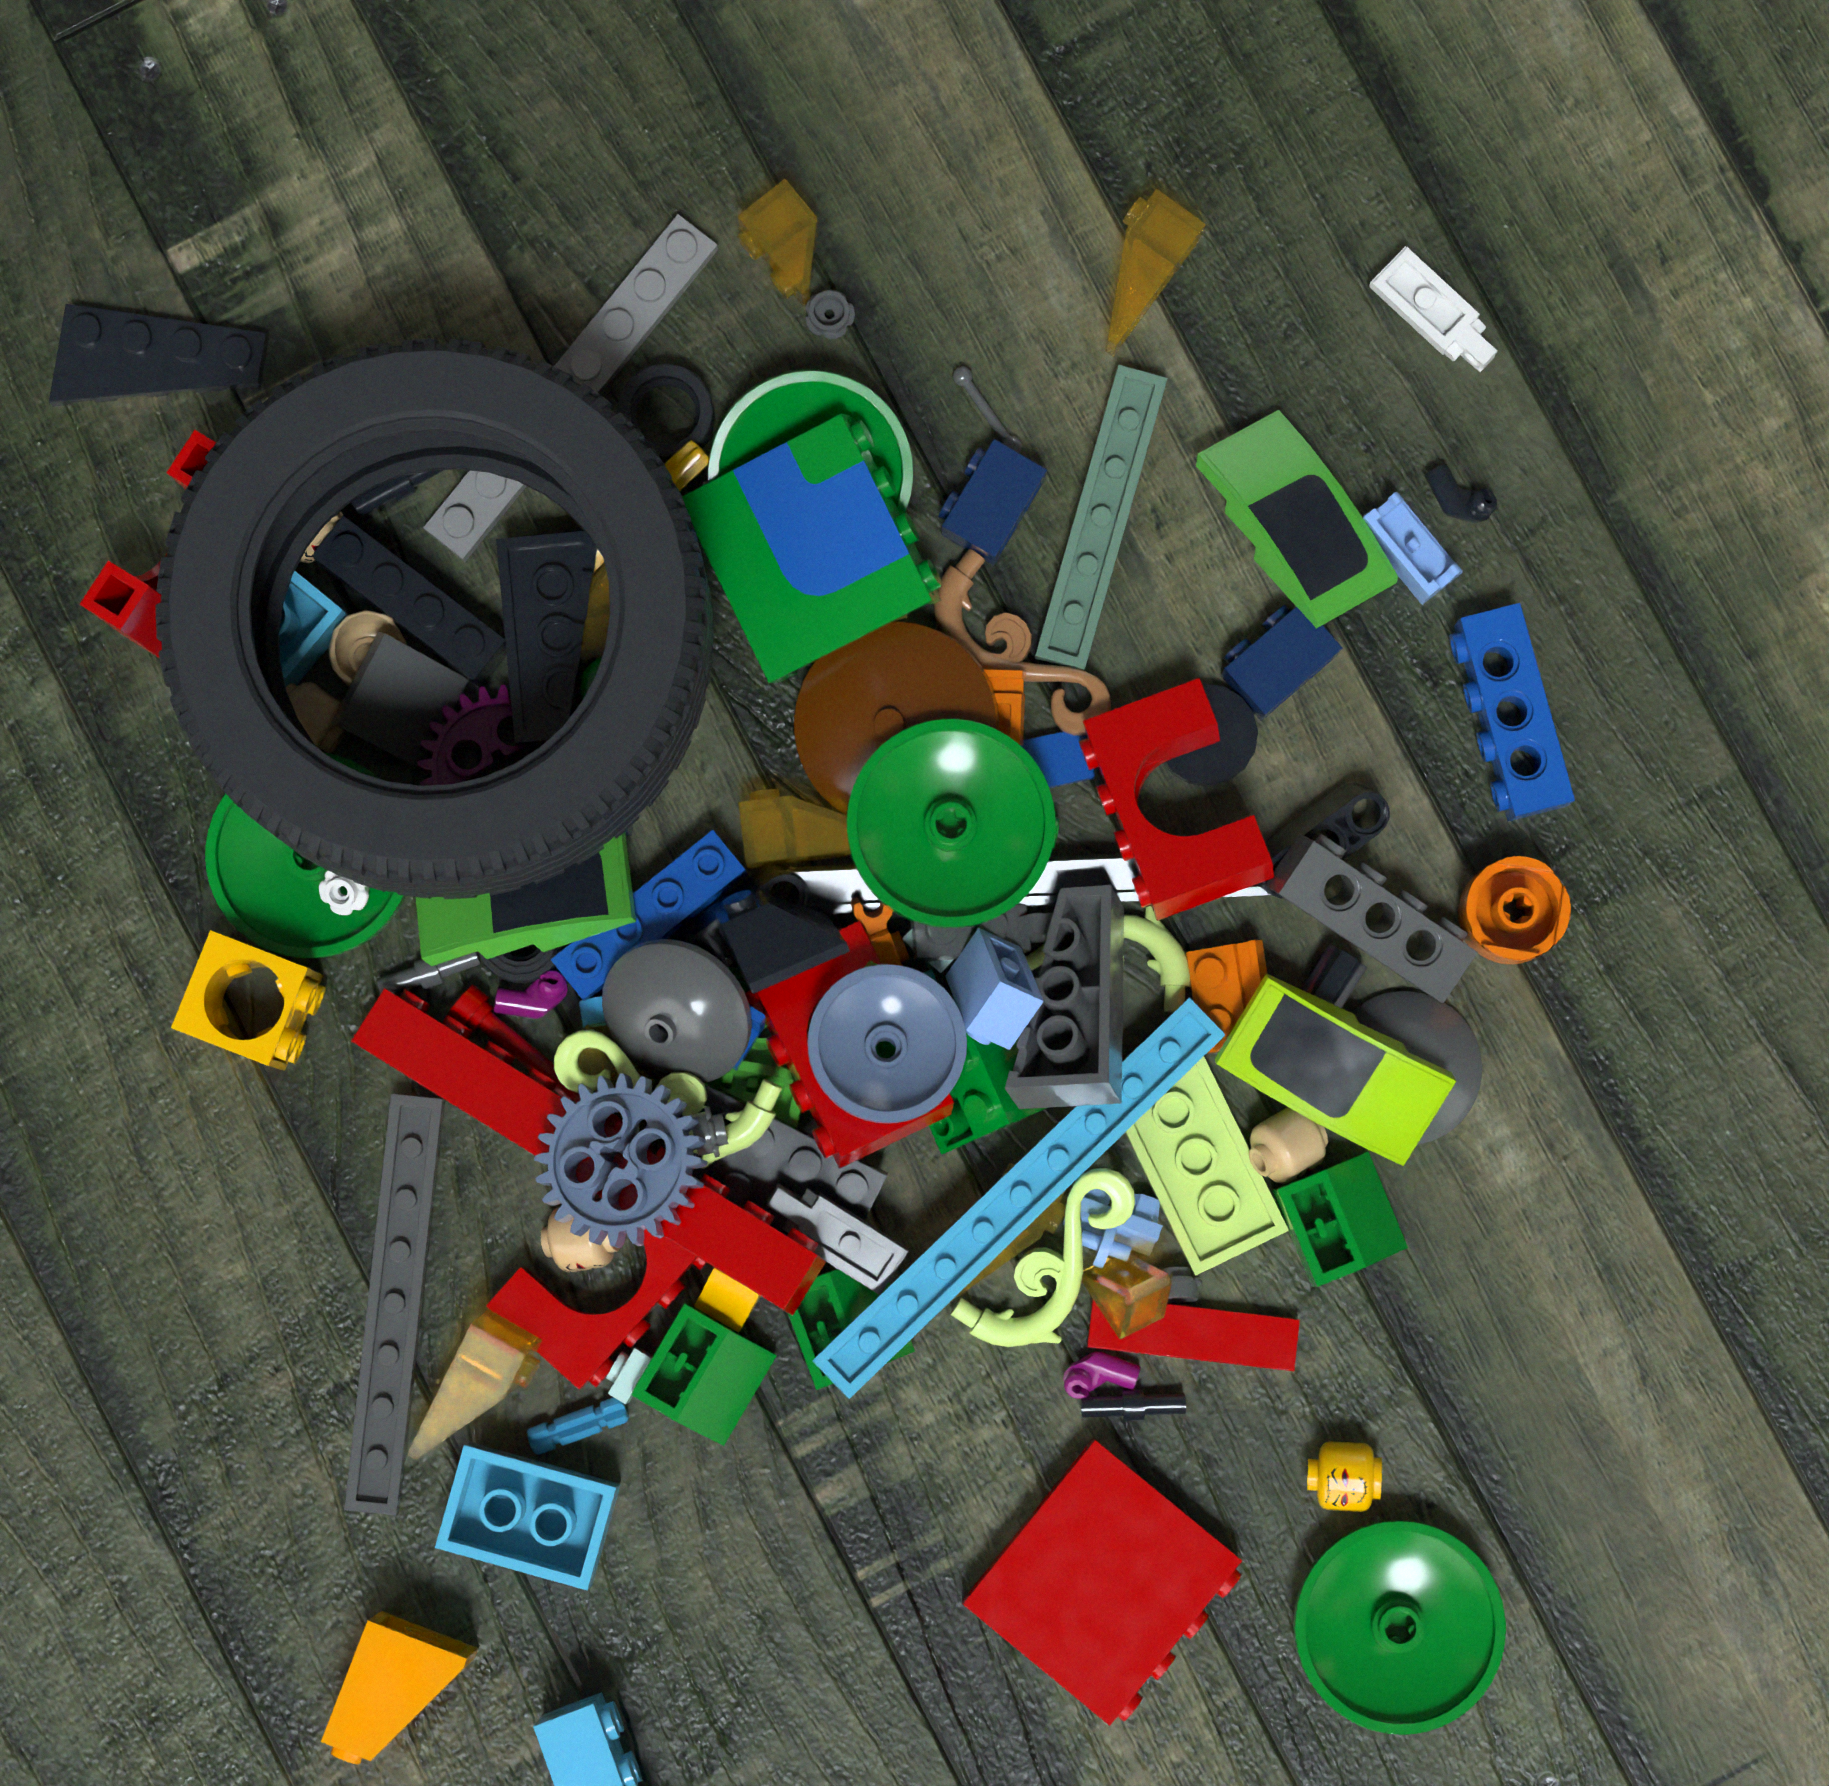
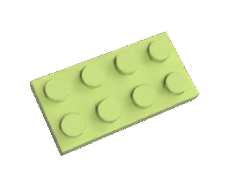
M1202 1057L1125 1132L1194 1276L1289 1231L1263 1176L1253 1168L1249 1159L1250 1150L1205 1057Z

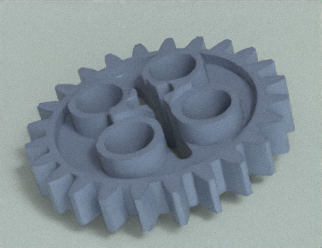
M621 1073L615 1088L610 1079L604 1076L598 1077L597 1092H594L584 1084L578 1085L581 1100L576 1103L563 1096L561 1102L567 1111L562 1118L554 1114H548L547 1116L548 1120L556 1127L554 1134L542 1133L538 1136L542 1142L550 1145L549 1152L541 1153L534 1157L535 1161L548 1165L549 1170L536 1177V1182L553 1187L544 1196L543 1202L551 1206L562 1204L554 1216L555 1220L566 1223L574 1218L570 1232L581 1237L589 1230V1242L601 1245L608 1234L610 1246L622 1248L627 1234L632 1244L642 1246L644 1244V1230L646 1229L657 1238L664 1237L661 1221L665 1219L679 1225L681 1220L675 1208L679 1204L693 1208L695 1206L694 1202L685 1193L688 1188H703L704 1185L699 1179L692 1176L693 1169L707 1166V1161L693 1156V1150L706 1144L704 1138L689 1135V1132L699 1123L698 1119L691 1115L680 1118L687 1103L679 1098L667 1103L671 1090L660 1085L652 1092V1081L643 1076L639 1078L634 1089L631 1077ZM620 1112L623 1118L621 1130L612 1137H606L604 1132L606 1119L611 1114ZM642 1120H646V1128L639 1132V1123ZM663 1139L666 1144L665 1155L660 1162L650 1165L647 1159L648 1147L653 1141ZM618 1152L623 1154V1157L628 1160L627 1166L624 1169L619 1168V1165L613 1161ZM592 1157L594 1161L593 1175L589 1180L579 1183L576 1177L578 1164L583 1159ZM634 1184L638 1191L636 1203L630 1209L622 1210L619 1205V1195L626 1186ZM603 1189L602 1199L596 1202V1193Z

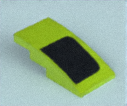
M1265 974L1214 1059L1217 1065L1306 1118L1402 1166L1405 1165L1456 1083L1452 1072L1409 1053L1402 1042L1360 1024L1355 1014L1269 974Z

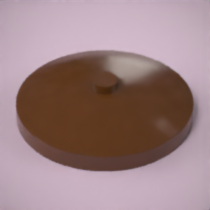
M891 622L815 661L803 681L795 707L794 735L796 748L805 773L813 786L832 806L847 815L851 791L860 771L871 755L891 737L917 724L941 719L973 721L999 731L998 704L987 674L976 658L962 644L945 633L928 626L908 622Z

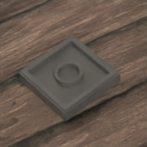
M378 631L331 723L417 769L418 761L429 758V755L420 750L421 741H437L428 731L430 722L446 725L441 714L442 708L447 706L454 710L459 700V695L462 694L468 679L391 636Z

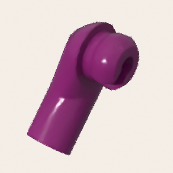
M549 970L542 973L540 979L534 981L524 991L498 987L493 1012L540 1019L565 998L568 991L566 978L557 970Z
M1094 1351L1070 1364L1064 1373V1388L1067 1394L1075 1399H1083L1089 1396L1090 1391L1107 1381L1133 1390L1141 1366L1101 1351Z

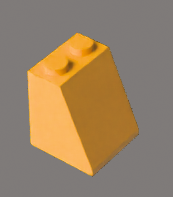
M384 1611L379 1612L367 1620L321 1742L332 1746L331 1755L353 1764H360L362 1758L371 1761L475 1659L479 1648Z

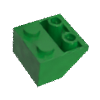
M966 1033L967 1051L965 1063L956 1085L950 1092L954 1101L952 1114L929 1125L941 1155L1047 1109H1019L1005 1090L1009 1071H1013L1019 1051L1017 1048L1018 1039L1011 1049L1008 1050L993 1042L989 1045L979 1043Z
M1369 1151L1272 1190L1311 1287L1327 1284L1408 1248Z
M839 1269L816 1277L794 1315L792 1316L788 1313L816 1390L833 1383L812 1361L880 1296V1294L872 1291ZM888 1282L883 1292L890 1286V1282ZM910 1340L888 1362L915 1352L912 1341Z
M684 1303L631 1395L675 1422L724 1446L777 1355L700 1311L693 1305Z

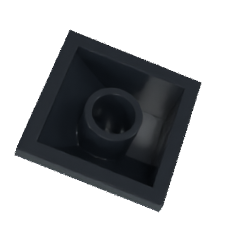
M750 890L734 893L723 900L722 907L713 910L733 961L753 994L850 951L847 942L826 914L762 890L754 893Z

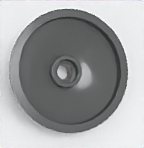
M660 939L647 941L636 945L624 953L613 965L606 977L602 993V1008L608 1030L615 1043L626 1054L628 1059L650 1075L662 1079L672 1072H687L697 1076L703 1083H707L729 1072L744 1054L752 1029L751 1011L747 997L733 973L719 959L702 948L677 940ZM659 1025H662L667 1032L661 1029Z
M1411 991L1385 993L1373 997L1356 1007L1351 1013L1355 1014L1360 1024L1402 1042L1409 1053L1452 1072L1456 1079V1083L1418 1144L1436 1140L1453 1130L1462 1122L1474 1105L1482 1079L1480 1049L1466 1021L1446 1003L1442 1004L1429 995Z

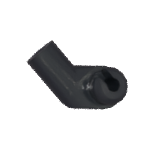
M1447 464L1441 465L1425 474V478L1442 511L1449 517L1478 523L1486 521L1497 508L1496 496L1489 489L1483 488L1480 491L1459 488Z

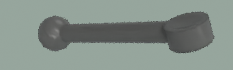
M965 366L957 367L952 374L954 382L966 389L1002 441V444L1020 453L1022 449L1021 441L1015 436H1010L972 382L971 370Z

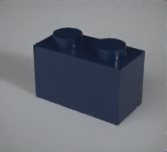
M995 439L987 451L980 447L977 449L964 472L965 475L970 477L969 482L961 495L952 491L938 515L940 519L945 521L942 525V536L966 550L969 548L974 550L993 566L1045 482L1047 469Z
M1283 605L1262 624L1267 630L1262 637L1253 644L1245 638L1224 657L1229 665L1224 668L1221 677L1236 694L1244 699L1260 721L1264 720L1337 657L1343 649L1323 625L1315 628L1297 607L1290 611L1286 605Z

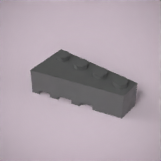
M1112 885L1060 888L1043 949L1045 957L1039 978H1035L1044 1002L1018 1038L1017 1048L1019 1051L1014 1069L1009 1071L1005 1090L1019 1109L1122 1104L1124 907Z

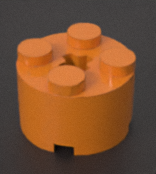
M1524 856L1506 857L1479 871L1465 886L1458 907L1460 928L1468 933L1465 938L1466 944L1477 951L1482 957L1500 964L1524 963L1549 951L1564 935L1571 913L1570 897L1565 886H1563L1554 871L1545 863ZM1513 899L1517 900V908L1525 911V916L1515 920L1514 923L1510 921V914L1503 912V906L1512 902Z

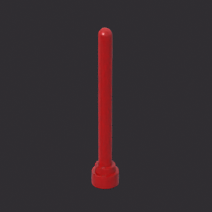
M474 984L463 993L447 1014L473 1031L479 1028L504 1050L513 1055L527 1069L530 1070L532 1067L557 1082L558 1084L554 1091L561 1097L564 1096L571 1099L574 1093L580 1096L579 1093L568 1090L559 1081L554 1071L553 1062L492 1013L494 1007L487 1002L489 996ZM613 1113L606 1119L605 1124L612 1128L617 1120L622 1123L623 1120ZM652 1144L648 1147V1151L651 1153L654 1152Z

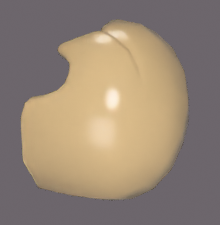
M365 609L347 615L333 630L329 643V659L337 676L348 687H350L378 631L406 645L405 638L395 625L393 619L388 615Z

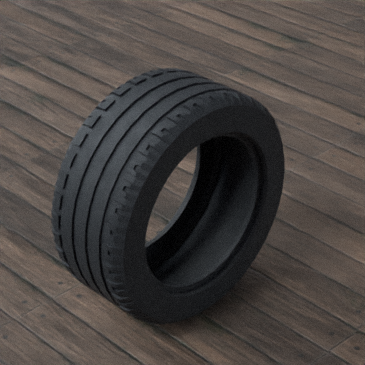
M436 338L403 340L401 346L391 347L390 343L386 342L356 349L357 355L347 358L340 354L313 365V372L303 377L298 373L271 390L274 394L263 403L258 400L235 420L238 426L230 434L223 433L205 456L207 464L202 472L196 470L181 498L185 504L182 507L181 513L175 512L165 541V545L169 549L167 557L161 558L156 590L161 594V601L156 604V637L159 641H162V650L158 654L165 685L170 687V702L181 729L186 731L189 744L205 769L211 773L215 782L230 799L250 818L302 857L340 877L383 892H397L398 895L428 899L432 897H443L444 899L477 898L478 895L490 893L492 896L522 889V885L531 882L538 884L564 873L565 868L570 867L576 862L579 865L603 850L605 848L603 845L613 837L617 839L640 818L638 814L646 806L650 807L669 783L668 777L673 770H677L691 743L690 737L694 729H697L706 701L705 693L707 686L710 684L714 628L711 593L691 517L680 491L673 482L666 466L654 448H651L645 442L644 435L623 413H618L611 408V402L585 383L580 385L574 382L572 375L544 361H541L539 364L531 362L530 355L496 346L495 350L485 349L484 343L450 339L449 344H438ZM463 469L492 473L518 481L544 494L568 512L587 532L604 559L609 581L610 599L607 640L597 674L583 701L564 726L540 748L507 768L469 781L426 786L388 782L359 773L330 758L313 743L299 721L286 690L280 663L279 631L283 603L292 575L307 547L325 524L346 505L371 489L403 476L432 470Z

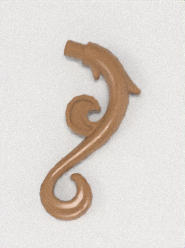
M969 548L955 568L949 566L941 579L942 587L938 588L937 591L942 601L934 604L936 630L945 633L962 644L985 670L1026 671L1025 682L1079 683L1086 687L1091 693L1092 701L1090 706L1083 712H1072L1066 707L1064 702L1065 691L1062 688L1055 690L1051 699V713L1055 724L1065 733L1073 736H1086L1083 721L1111 710L1109 691L1107 686L1098 677L1084 670L1072 667L1023 662L1032 646V634L1027 624L1017 615L1003 613L994 616L986 625L985 637L988 645L992 646L996 641L1002 639L1007 643V649L1002 654L990 653L983 649L967 632L963 622L962 608L968 611L971 610L972 605L968 597V591L974 584L971 579L985 562L983 557Z

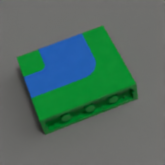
M839 414L682 496L697 537L768 683L782 682L798 674V669L926 604H936L942 601L937 591L938 588L942 587L939 574L929 559L922 561L914 542L920 540L917 529L906 512L900 515L891 497L897 494L895 484L884 466L877 468L869 452V449L874 447L873 439L863 421L858 420L855 422L850 415Z

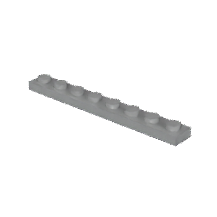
M677 214L554 367L572 375L574 382L580 385L585 383L601 395L718 251V245ZM470 470L423 528L434 539L462 561L466 562L527 486L518 481L492 473Z

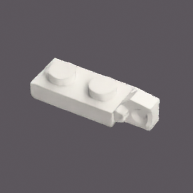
M1405 246L1370 282L1369 287L1442 355L1445 354L1452 361H1455L1461 355L1479 372L1495 358L1497 350L1480 335L1486 328L1478 319L1480 314L1408 247Z

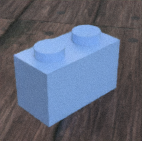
M980 928L974 933L946 974V979L954 997L953 1000L962 1015L966 1033L977 1042L985 1045L993 1042L1010 1050L1044 1002L1022 948Z

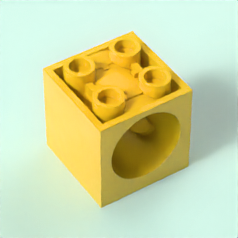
M210 930L171 1028L264 1065L285 1071L288 1062L295 1064L298 1061L304 1048L306 1035L300 1032L307 1015L311 1014L314 1016L324 998L326 987L320 985L323 975L307 967ZM252 968H270L279 978L275 982L284 997L282 1014L274 1027H269L256 1034L257 1038L240 1040L227 1027L229 1024L228 1018L222 1007L225 991L234 978L252 973Z

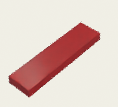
M1093 1295L1087 1347L1294 1371L1300 1319Z

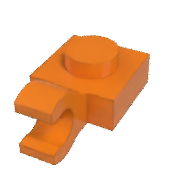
M857 897L851 899L852 911L857 920L863 925L883 965L902 966L901 963L909 960L910 957L899 931L890 934L887 929V921L893 911L880 902L877 910L866 912L863 910Z

